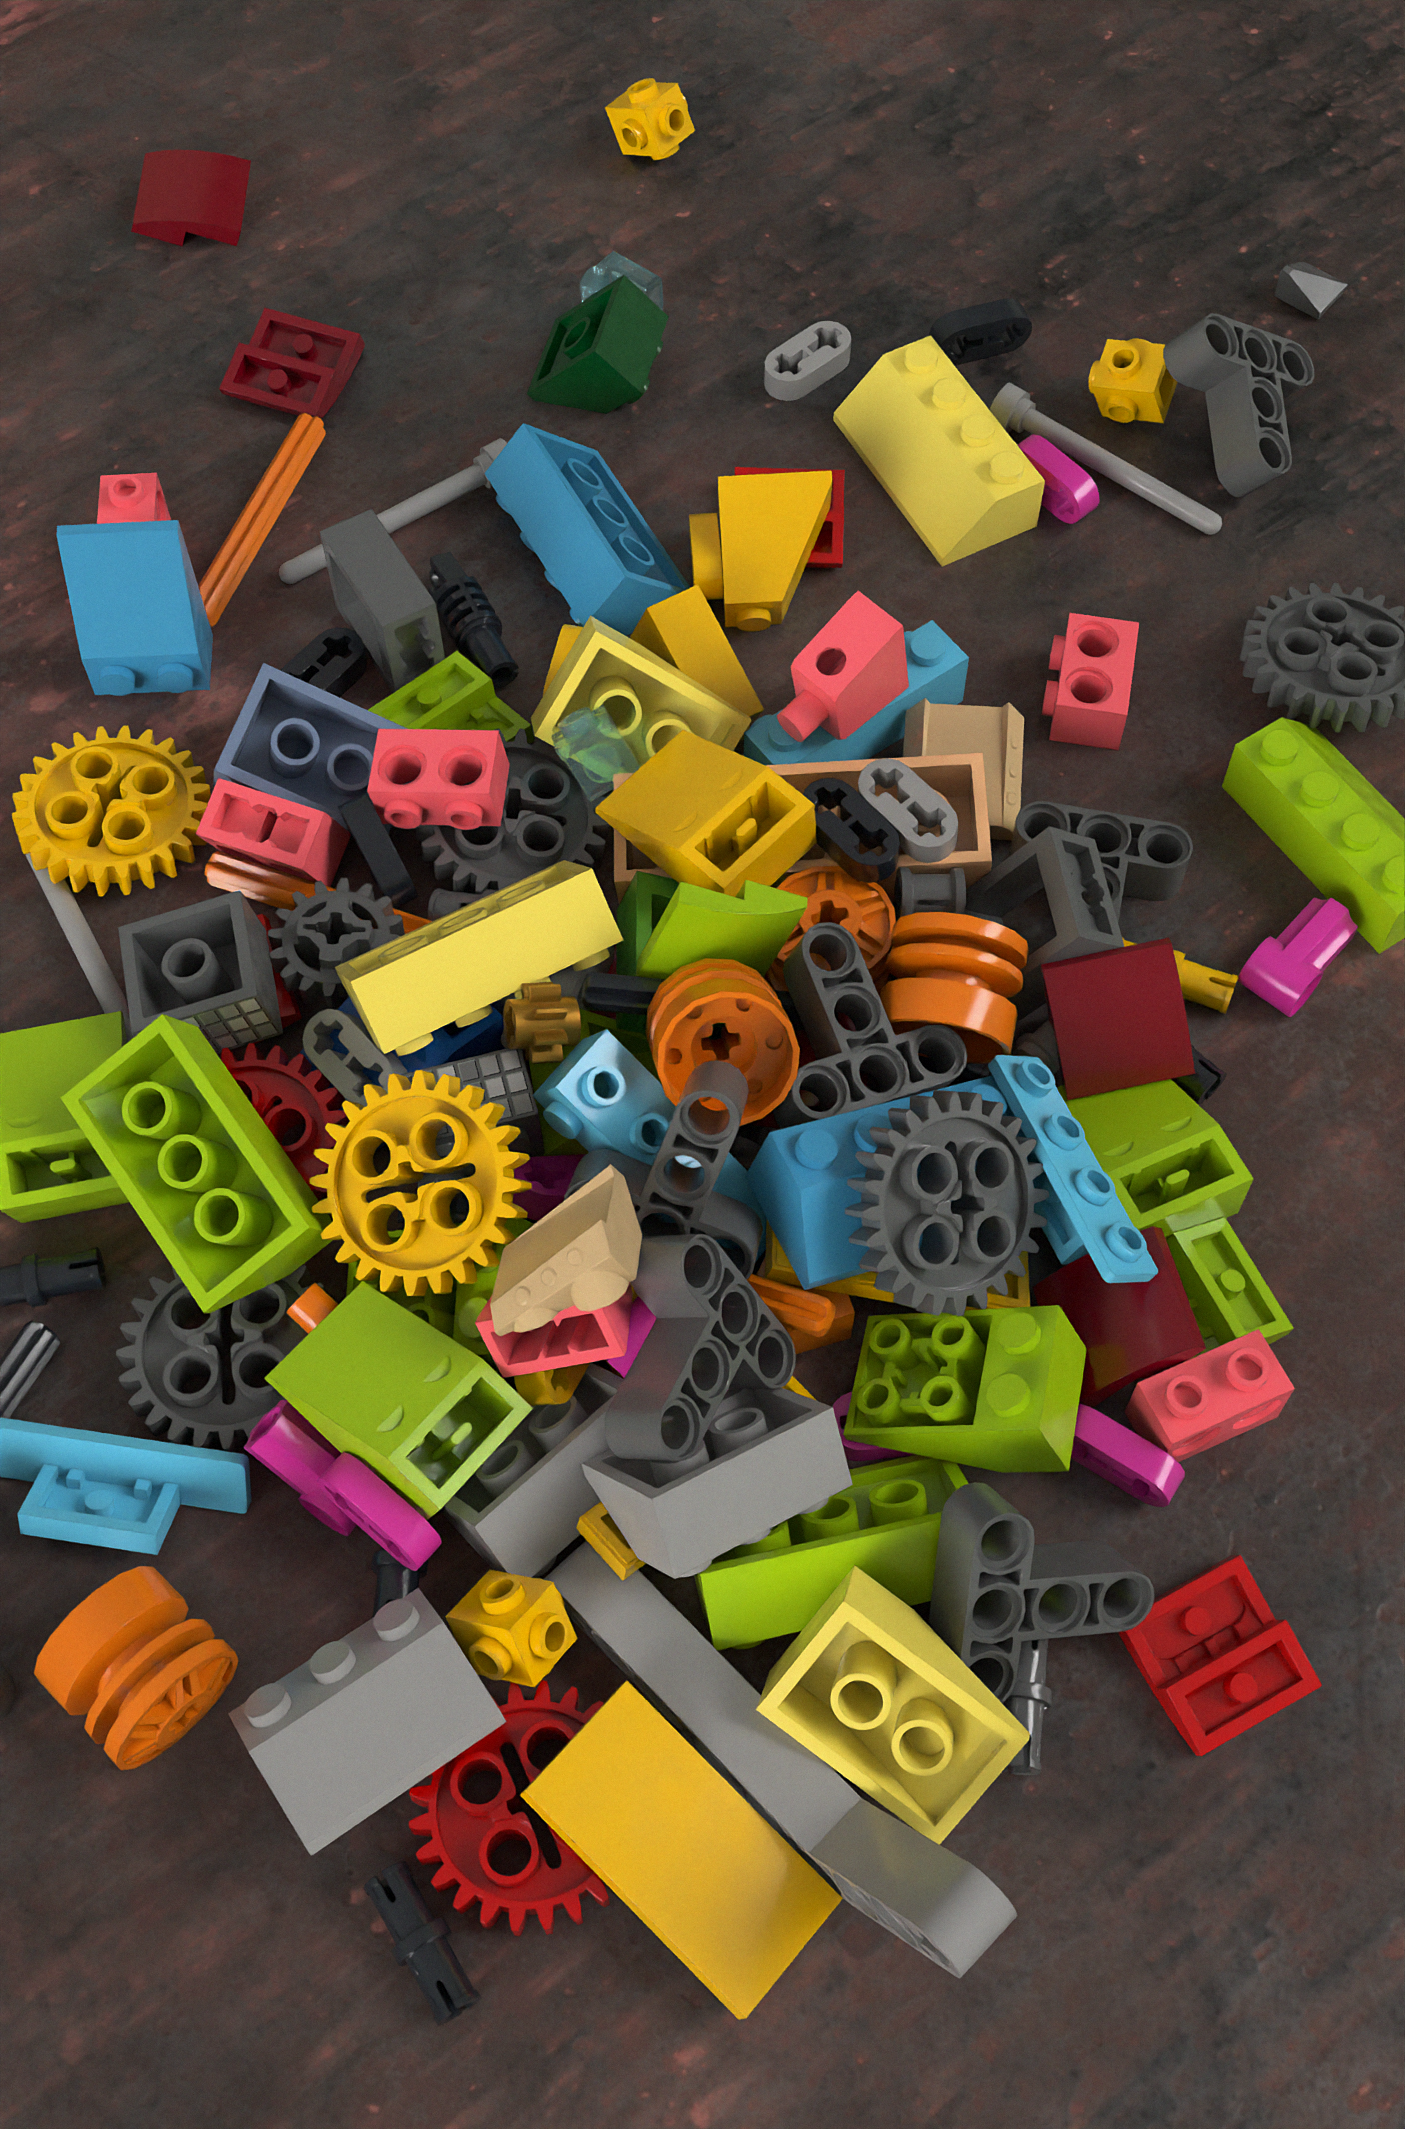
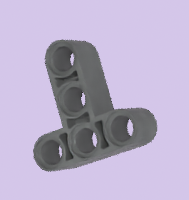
M1213 313L1167 342L1163 349V358L1170 375L1177 382L1203 391L1206 394L1215 467L1222 486L1233 496L1244 497L1287 472L1292 464V455L1284 400L1312 383L1314 379V366L1308 352L1295 341Z
M1036 801L1024 806L1016 817L1009 857L1049 826L1095 839L1097 849L1106 852L1098 853L1116 918L1119 921L1122 896L1149 901H1165L1173 898L1179 892L1192 855L1193 845L1190 836L1185 830L1168 822L1048 801Z
M825 922L818 923L809 928L785 959L783 966L785 983L817 1060L799 1068L797 1078L785 1100L773 1109L774 1119L780 1129L945 1088L965 1068L967 1061L965 1044L960 1036L948 1027L928 1025L895 1036L858 944L852 934L841 925ZM810 953H816L825 958L830 965L831 971L823 970L815 965L810 957ZM834 1012L847 1015L854 1023L856 1031L853 1032L843 1028L836 1020ZM918 1053L932 1059L936 1065L937 1074L929 1072L923 1067L919 1061ZM859 1071L869 1073L876 1079L880 1087V1093L871 1091L863 1084ZM799 1090H806L817 1096L821 1103L822 1112L813 1111L805 1106L800 1098Z
M718 1060L704 1062L694 1068L687 1079L652 1165L617 1151L608 1149L593 1150L583 1156L578 1163L564 1195V1201L611 1164L625 1177L641 1229L642 1239L647 1236L704 1234L709 1235L715 1241L718 1239L732 1240L740 1248L730 1249L720 1244L719 1246L747 1280L753 1273L763 1231L761 1219L754 1209L743 1202L712 1190L738 1132L747 1102L749 1089L744 1075L730 1063ZM701 1097L717 1098L726 1105L727 1109L721 1111L710 1110L703 1106L698 1099ZM685 1155L692 1157L701 1164V1167H686L679 1163L675 1156ZM651 1213L667 1214L674 1218L676 1222H661Z
M709 1235L647 1236L642 1239L636 1279L630 1283L637 1295L657 1319L608 1408L604 1431L607 1444L612 1452L620 1458L684 1461L691 1457L699 1447L728 1389H779L785 1386L794 1372L796 1352L793 1340L787 1330L719 1244Z
M974 1482L963 1485L954 1491L943 1508L928 1625L996 1698L1003 1703L1013 1691L1017 1679L1022 1641L1113 1633L1133 1629L1151 1611L1154 1602V1587L1146 1575L1104 1541L1090 1540L1034 1545V1529L1029 1520L990 1486Z

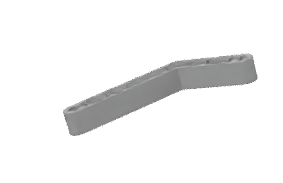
M585 1540L543 1579L554 1582L556 1589L564 1599L567 1615L706 1761L849 1904L957 1978H961L1017 1917L1016 1910L1011 1902L978 1868L862 1799L829 1764L758 1712L756 1708L761 1695L639 1570L622 1581Z

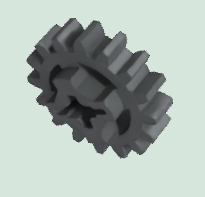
M347 878L340 879L336 891H327L322 881L315 882L314 890L316 895L307 898L298 891L294 892L292 897L296 909L290 911L278 908L275 914L279 928L268 931V938L273 950L269 954L275 973H280L284 989L287 992L299 988L303 1003L306 1005H310L320 995L325 996L328 1009L335 1010L339 998L349 997L335 967L405 935L401 915H394L392 901L388 896L375 901L372 885L368 883L363 885L357 893L350 892ZM310 967H316L319 971H316Z

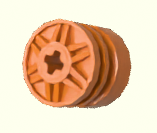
M813 866L786 878L776 889L807 897V909L763 978L774 990L789 991L783 974L785 959L809 928L818 923L831 922L844 927L856 940L880 997L882 987L891 979V973H889L886 963L888 954L894 949L891 937L893 926L896 923L895 908L884 889L876 882L866 883L854 879L840 866ZM810 953V957L815 965L823 970L831 971L830 965L825 958L819 954Z
M917 912L900 917L893 926L891 941L894 949L888 954L886 963L889 973L898 978V980L889 981L882 987L880 994L881 1002L895 1036L928 1025H942L956 1032L964 1042L967 1051L966 1063L986 1064L990 1063L996 1055H1010L1017 1020L1016 1006L1006 998L1013 997L1022 990L1023 976L1020 970L1027 963L1029 951L1027 940L1016 931L1003 925L970 915L947 912ZM918 1053L919 1056H923V1057L929 1058L928 1056H926V1055H924V1054Z
M705 958L680 967L659 985L647 1008L645 1034L664 1093L675 1106L694 1068L704 1062L715 1060L727 1062L735 1066L747 1080L749 1092L740 1126L764 1118L785 1100L797 1078L800 1048L793 1026L785 1010L782 1008L775 990L757 970L733 959ZM724 1023L725 1026L721 1029V1038L709 1039L713 1032L712 1025ZM701 1097L698 1099L703 1106L710 1110L721 1111L727 1109L726 1105L717 1098Z
M138 1566L120 1573L97 1588L74 1608L49 1637L37 1657L34 1674L39 1682L69 1715H85L88 1713L84 1729L96 1744L105 1743L104 1751L120 1770L135 1769L155 1759L177 1743L218 1701L234 1677L239 1662L236 1652L223 1639H214L213 1630L204 1619H189L185 1621L189 1609L185 1599L154 1567Z

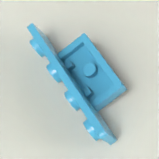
M996 1055L988 1064V1068L1014 1116L1022 1120L1021 1129L1027 1138H1035L1037 1142L1034 1149L1027 1156L1028 1162L1042 1163L1044 1171L1033 1179L1034 1188L1049 1191V1197L1041 1202L1034 1203V1213L1041 1215L1047 1220L1046 1226H1043L1042 1229L1060 1263L1069 1264L1089 1253L1101 1277L1107 1283L1150 1281L1158 1273V1268L1147 1250L1146 1241L1140 1231L1132 1224L1117 1197L1113 1181L1098 1163L1085 1139V1133L1081 1124L1069 1111L1055 1085V1078L1052 1072L1037 1057Z
M0 1417V1477L34 1482L18 1512L20 1534L158 1555L180 1504L244 1514L251 1503L249 1458L244 1454Z

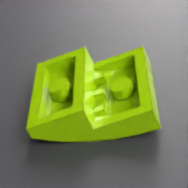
M458 651L368 709V711L407 729H500L506 742H514L519 729H524L527 743L531 744L535 741L531 724L499 699L495 694L492 679Z
M749 880L744 881L736 897L680 882L637 960L636 976L667 979L682 966L705 958L733 959L757 970L764 977L807 909L808 898Z
M1225 1217L1174 1232L1168 1238L1167 1244L1206 1349L1194 1357L1257 1329L1260 1330L1268 1345L1288 1335L1294 1329Z

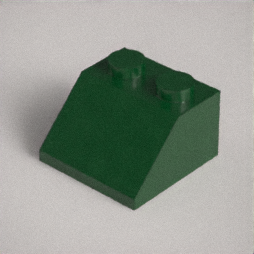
M623 274L555 319L527 395L534 401L604 414L611 412L626 402L628 404L635 403L643 396L650 384L648 374L653 360L658 356L663 347L661 338L669 316Z

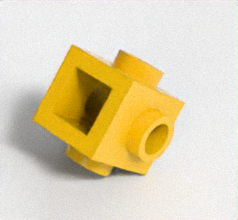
M646 78L632 84L626 92L605 107L623 155L651 156L653 160H661L676 153L680 148L679 143L695 131L688 112L687 101L681 93L678 83L655 82L653 78Z
M1139 338L1128 341L1107 339L1101 359L1094 361L1089 374L1090 393L1094 394L1103 417H1108L1122 423H1128L1133 420L1164 423L1177 385V381L1170 375L1164 362L1163 349L1165 344H1155Z
M489 1570L445 1616L459 1647L476 1674L486 1676L492 1680H504L534 1688L543 1677L550 1673L557 1661L578 1639L565 1610L564 1599L556 1589L554 1582L501 1571Z

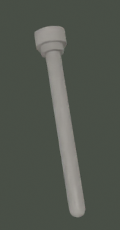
M1007 383L995 397L990 411L1007 433L1013 429L1018 433L1026 430L1031 434L1040 435L1057 449L1205 534L1213 535L1221 529L1222 519L1217 513L1035 410L1036 403L1030 401V394L1012 383Z
M499 438L480 448V455L473 458L474 465L376 516L390 534L482 485H485L487 488L493 487L484 473L507 445L506 441ZM322 544L283 563L279 568L280 579L286 584H294L327 567Z
M30 853L26 854L27 860L104 1013L123 1012L127 1042L134 1038V1035L131 1031L128 1002L66 880L63 879L56 884L52 883L48 868L36 871L33 867Z

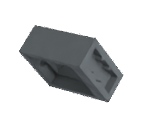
M372 509L319 531L336 608L349 628L361 637L366 654L392 694L444 660L445 656L436 603Z
M1049 826L966 889L964 915L978 917L1003 925V916L1045 887L1057 936L1027 957L1026 966L1020 970L1023 976L1022 990L1013 997L1006 998L1016 1006L1017 1020H1022L1046 1003L1040 964L1125 947L1095 839Z

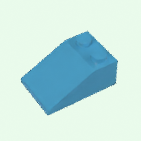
M179 521L57 526L56 536L81 660L95 695L110 694L124 696L130 693H183L190 690H210L213 634Z

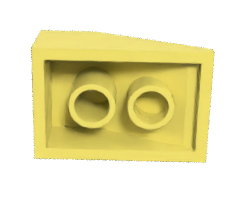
M592 616L587 620L531 717L536 737L612 779L613 774L635 773L682 730L733 751L752 721L749 716L644 646Z
M855 1565L772 1667L756 1708L758 1712L917 1832L939 1845L1029 1741L1030 1735L1027 1729L914 1609Z

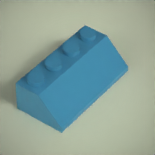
M523 423L484 473L497 492L496 501L503 510L512 515L522 531L520 533L521 540L529 549L537 554L546 568L544 572L546 579L551 585L561 591L571 607L569 613L572 619L579 626L584 627L589 617L592 616L627 636L633 633L646 608L691 588L597 450Z
M993 1075L937 1089L981 1094L982 1100L996 1101L1004 1104L1003 1116L1015 1117ZM934 1090L917 1095L932 1097ZM910 1097L769 1132L745 1175L751 1190L804 1290L869 1272V1270L861 1269L858 1264L870 1248L852 1244L848 1238L863 1225L861 1218L845 1214V1208L861 1202L862 1194L849 1187L847 1180L855 1177H865L867 1168L855 1157L856 1152L875 1153L878 1148L869 1130L872 1127L892 1129L888 1110L891 1108L910 1109ZM1020 1127L1016 1136L1026 1137ZM920 1164L917 1169V1180L920 1176L921 1171ZM923 1233L919 1239V1248L922 1244Z

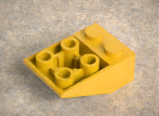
M685 730L680 731L595 808L596 814L679 884L680 882H685L736 897L745 880L771 886L817 843L814 803L768 766Z

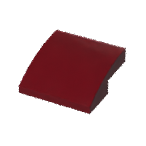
M161 150L145 153L131 232L179 246L183 245L186 232L237 246L242 227L251 160L200 150Z
M264 307L249 345L238 343L219 389L222 394L298 416L307 413L312 417L318 416L322 419L335 403L349 380L365 347V343L359 333Z
M1169 937L1040 964L1049 1021L1055 1036L1062 1087L1067 1100L1195 1074L1183 994L1173 946Z
M1152 1226L1140 1231L1146 1241L1147 1250L1158 1268V1273L1148 1282L1107 1283L1101 1277L1088 1253L1032 1287L1038 1306L1059 1305L1087 1348L1079 1404L1093 1408L1137 1378L1147 1379L1191 1359L1206 1349L1162 1228Z

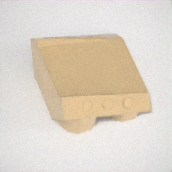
M926 698L922 699L906 711L902 757L983 753L990 839L1012 840L1015 820L1021 805L1024 717L1009 702L1003 707L933 704Z
M611 1164L503 1248L490 1303L494 1330L497 1335L503 1336L512 1331L523 1333L542 1327L560 1311L574 1305L579 1310L588 1312L609 1306L626 1292L629 1282L636 1279L642 1233L625 1177Z

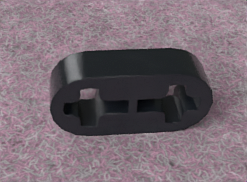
M1007 298L946 313L932 325L929 336H932L954 365H960L1018 349L1030 337L1032 323L1018 300Z
M335 627L327 629L313 639L280 671L340 698L366 671L367 659L362 639L355 631L348 628ZM349 653L350 656L348 658H343V656ZM333 654L336 655V657H334L330 661V656H332Z
M822 778L812 782L804 790L803 795L815 804L817 844L848 875L858 881L872 883L888 878L895 871L900 847L898 833L852 786L843 780ZM823 805L829 810L819 814L818 806ZM839 806L840 818L830 810ZM860 842L869 850L880 846L882 848L881 855L877 856L872 851L861 855L859 853Z
M366 793L338 806L343 821L382 896H388L391 899L394 909L417 898L418 894Z

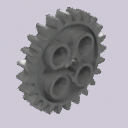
M1310 583L1307 595H1303L1295 588L1289 587L1285 600L1275 595L1269 596L1267 607L1257 606L1253 619L1247 621L1239 660L1245 661L1242 674L1244 677L1255 678L1252 687L1254 693L1270 692L1267 702L1268 707L1272 708L1285 703L1289 706L1288 719L1292 720L1301 713L1309 715V725L1311 728L1318 726L1322 719L1330 720L1335 732L1341 731L1344 721H1351L1359 732H1365L1369 719L1373 720L1380 727L1385 728L1388 726L1391 715L1402 720L1405 719V621H1402L1405 607L1397 606L1387 610L1383 607L1385 596L1382 594L1376 596L1371 601L1363 599L1364 592L1362 587H1357L1351 595L1343 594L1338 583H1333L1330 593H1323L1315 583Z
M494 729L499 731L510 763L501 826H479L472 830L457 829L450 825H419L415 828L416 840L423 841L421 843L423 861L436 860L434 871L437 880L454 874L453 891L464 892L471 886L475 888V894H482L487 889L501 890L563 860L592 868L594 871V859H603L606 843L604 839L609 837L610 825L595 812V808L607 797L600 796L601 777L587 778L588 765L579 760L570 764V755L559 749L555 752L548 750L549 743L540 738L535 745L528 744L524 729H519L514 742H506L500 729ZM475 781L468 782V783L464 784L463 786L469 785V784H471V783H473V782H475ZM548 793L555 796V798L541 799L535 795ZM473 838H483L491 843L474 845L468 841ZM542 844L551 849L538 852L531 850L529 846Z
M934 1090L932 1097L913 1095L910 1097V1109L891 1108L888 1110L892 1129L872 1127L869 1130L873 1141L878 1147L875 1153L856 1152L855 1157L867 1168L865 1177H855L847 1180L849 1187L862 1194L861 1202L845 1208V1214L861 1218L863 1226L848 1238L852 1244L870 1248L858 1265L861 1269L878 1272L874 1287L877 1290L894 1293L893 1302L916 1308V1311L937 1316L941 1312L963 1316L966 1306L986 1309L987 1293L1000 1296L1008 1294V1287L1004 1277L1005 1273L1024 1277L1026 1274L1025 1268L1018 1258L1021 1251L1038 1253V1245L1028 1234L1031 1227H1043L1047 1224V1220L1044 1217L1034 1213V1203L1041 1202L1049 1197V1191L1034 1188L1033 1179L1044 1171L1043 1164L1027 1161L1026 1157L1034 1149L1037 1142L1035 1138L1016 1136L1020 1130L1022 1120L1019 1117L1003 1116L1004 1104L1001 1102L982 1100V1095L978 1093ZM920 1164L921 1171L920 1176L917 1180V1169ZM923 1233L922 1244L919 1248V1239Z
M304 1264L289 1276L233 1302L231 1325L239 1342L231 1347L232 1375L236 1384V1396L234 1403L230 1405L224 1404L228 1394L229 1372L221 1356L227 1355L230 1349L225 1306L211 1312L207 1322L199 1328L192 1330L183 1329V1325L188 1318L203 1311L173 1266L172 1270L176 1279L169 1284L153 1276L149 1279L156 1297L153 1301L133 1299L131 1304L142 1320L141 1322L121 1324L120 1330L127 1341L134 1345L116 1350V1356L124 1368L130 1369L118 1377L126 1393L134 1394L128 1403L137 1417L148 1415L145 1424L155 1437L169 1430L167 1439L170 1443L187 1445L193 1438L194 1447L213 1449L216 1442H221L224 1451L238 1453L240 1441L249 1439L250 1432L264 1414L273 1409L280 1400H286L271 1384L262 1388H253L249 1384L254 1375L260 1371L274 1369L308 1335L286 1313L294 1302L310 1287L309 1284L312 1279ZM316 1283L325 1291L322 1283ZM261 1308H279L276 1315L268 1322L261 1324L250 1322L254 1313ZM198 1375L210 1376L207 1385L199 1392L192 1394L181 1393L182 1387L192 1377Z

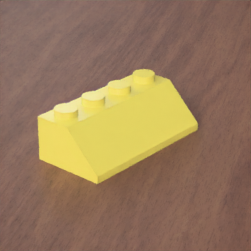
M931 335L883 354L834 412L833 421L942 567L1037 527L1045 480Z
M563 860L338 965L335 969L375 1045L384 1054L395 1049L398 1056H403L431 1043L434 1040L431 1032L453 1021H455L457 1027H464L478 1022L493 1012L491 1003L514 993L516 999H522V983L551 982L549 975L572 965L574 971H581L601 963L610 956L607 948L623 941V938L593 869Z

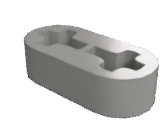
M820 321L772 350L766 356L764 362L765 390L769 395L779 400H797L843 371L850 361L851 335L849 330L838 322Z
M889 758L878 759L866 765L859 776L858 793L894 827L899 835L900 848L916 861L925 863L939 862L948 857L955 849L958 837L957 814L951 805L899 760ZM879 784L883 788L889 789L896 785L897 800L887 792L877 797L875 795V786ZM918 821L929 829L937 824L940 825V836L936 837L930 832L921 837L918 836Z
M326 1009L314 1015L304 1029L303 1046L308 1058L348 1101L367 1106L363 1086L366 1084L373 1085V1083L363 1073L364 1067L381 1072L378 1081L387 1093L389 1074L401 1075L408 1073L402 1062L391 1051L384 1054L375 1045L363 1021L354 1015L339 1010ZM334 1029L341 1030L338 1038L350 1051L347 1055L331 1050L334 1042L330 1034Z

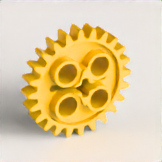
M123 725L117 738H109L103 726L97 728L96 738L92 741H87L79 732L73 733L74 747L67 749L61 744L52 743L54 759L51 761L35 756L33 763L36 774L20 775L19 778L23 791L13 793L12 797L16 812L12 813V819L23 854L30 853L32 864L36 871L48 868L52 883L56 884L69 876L73 892H80L89 881L95 882L98 896L105 895L110 883H119L123 894L130 895L132 881L140 879L149 889L155 888L154 873L161 871L171 878L176 877L177 872L174 860L178 859L193 863L195 857L192 845H206L207 843L196 835L211 797L210 785L206 784L204 769L202 766H194L192 752L189 750L176 753L175 742L171 737L156 746L153 731L150 729L142 733L138 740L131 739L129 727Z
M416 1070L411 1085L406 1076L395 1073L389 1074L388 1093L381 1086L366 1084L363 1087L367 1106L345 1100L342 1103V1107L350 1120L347 1126L327 1123L325 1126L327 1132L337 1141L334 1150L323 1148L315 1149L314 1152L317 1158L329 1164L328 1173L310 1178V1184L326 1188L328 1198L313 1205L312 1212L331 1214L333 1222L320 1234L322 1239H343L345 1242L335 1258L338 1263H352L361 1259L355 1278L360 1281H373L380 1275V1291L398 1292L404 1283L407 1296H425L428 1284L435 1294H447L452 1292L453 1276L461 1284L477 1282V1273L473 1262L475 1261L484 1267H497L500 1263L491 1245L494 1242L510 1244L516 1239L512 1232L504 1226L507 1218H527L528 1212L512 1203L513 1194L532 1189V1183L514 1178L513 1169L530 1160L529 1154L510 1152L507 1147L521 1133L519 1128L509 1125L496 1127L505 1107L502 1104L493 1102L480 1107L484 1089L478 1086L467 1085L460 1092V1078L443 1074L436 1084L433 1073ZM449 1124L454 1132L455 1143L448 1156L442 1159L437 1153L435 1140L438 1132ZM385 1142L389 1147L391 1160L388 1168L383 1174L379 1175L373 1165V1156L376 1148ZM470 1164H473L476 1168L474 1175L467 1178L422 1185L418 1188L417 1194L395 1192L370 1203L366 1200V1194L370 1190L385 1186L415 1183L423 1179V1173L445 1175ZM462 1191L469 1202V1213L462 1225L457 1227L450 1217V1204L454 1196ZM398 1208L405 1219V1229L399 1240L394 1243L387 1232V1221L390 1214Z

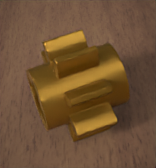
M553 982L522 983V999H508L504 1006L503 1025L508 1048L523 1049L524 1061H531V1064L562 1062V1047L576 1046L580 1040L581 1016L576 998L574 996L561 997V985L553 984Z

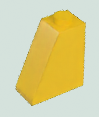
M832 471L718 476L725 627H737L742 631L756 632L765 630L771 625L782 624L830 509Z
M697 584L646 608L630 639L644 646L749 716L752 721L746 731L749 730L750 725L763 712L764 708L699 585ZM744 734L742 735L739 742L744 739Z

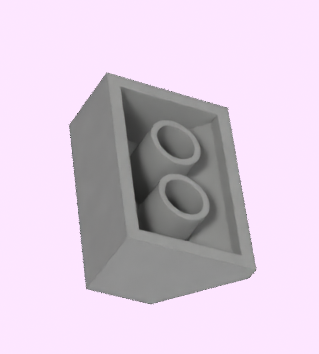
M590 1362L572 1397L566 1403L532 1406L533 1409L442 1509L439 1510L495 1571L537 1578L548 1571L555 1563L557 1555L580 1535L576 1529L579 1517L601 1502L586 1479L581 1463L610 1449L604 1431L605 1417L613 1398L624 1380L623 1378Z
M784 1388L731 1389L727 1391L699 1447L691 1457L684 1461L624 1459L618 1457L609 1449L581 1463L586 1479L637 1558L674 1579L692 1576L704 1571L710 1566L712 1559L738 1545H748L764 1539L769 1535L772 1527L797 1514H807L821 1509L827 1504L829 1497L853 1485L833 1407Z
M419 1588L402 1599L387 1603L376 1613L375 1617L340 1640L322 1646L314 1653L310 1660L275 1683L260 1687L249 1696L245 1703L228 1713L249 1754L311 1856L506 1722L498 1706L445 1623Z

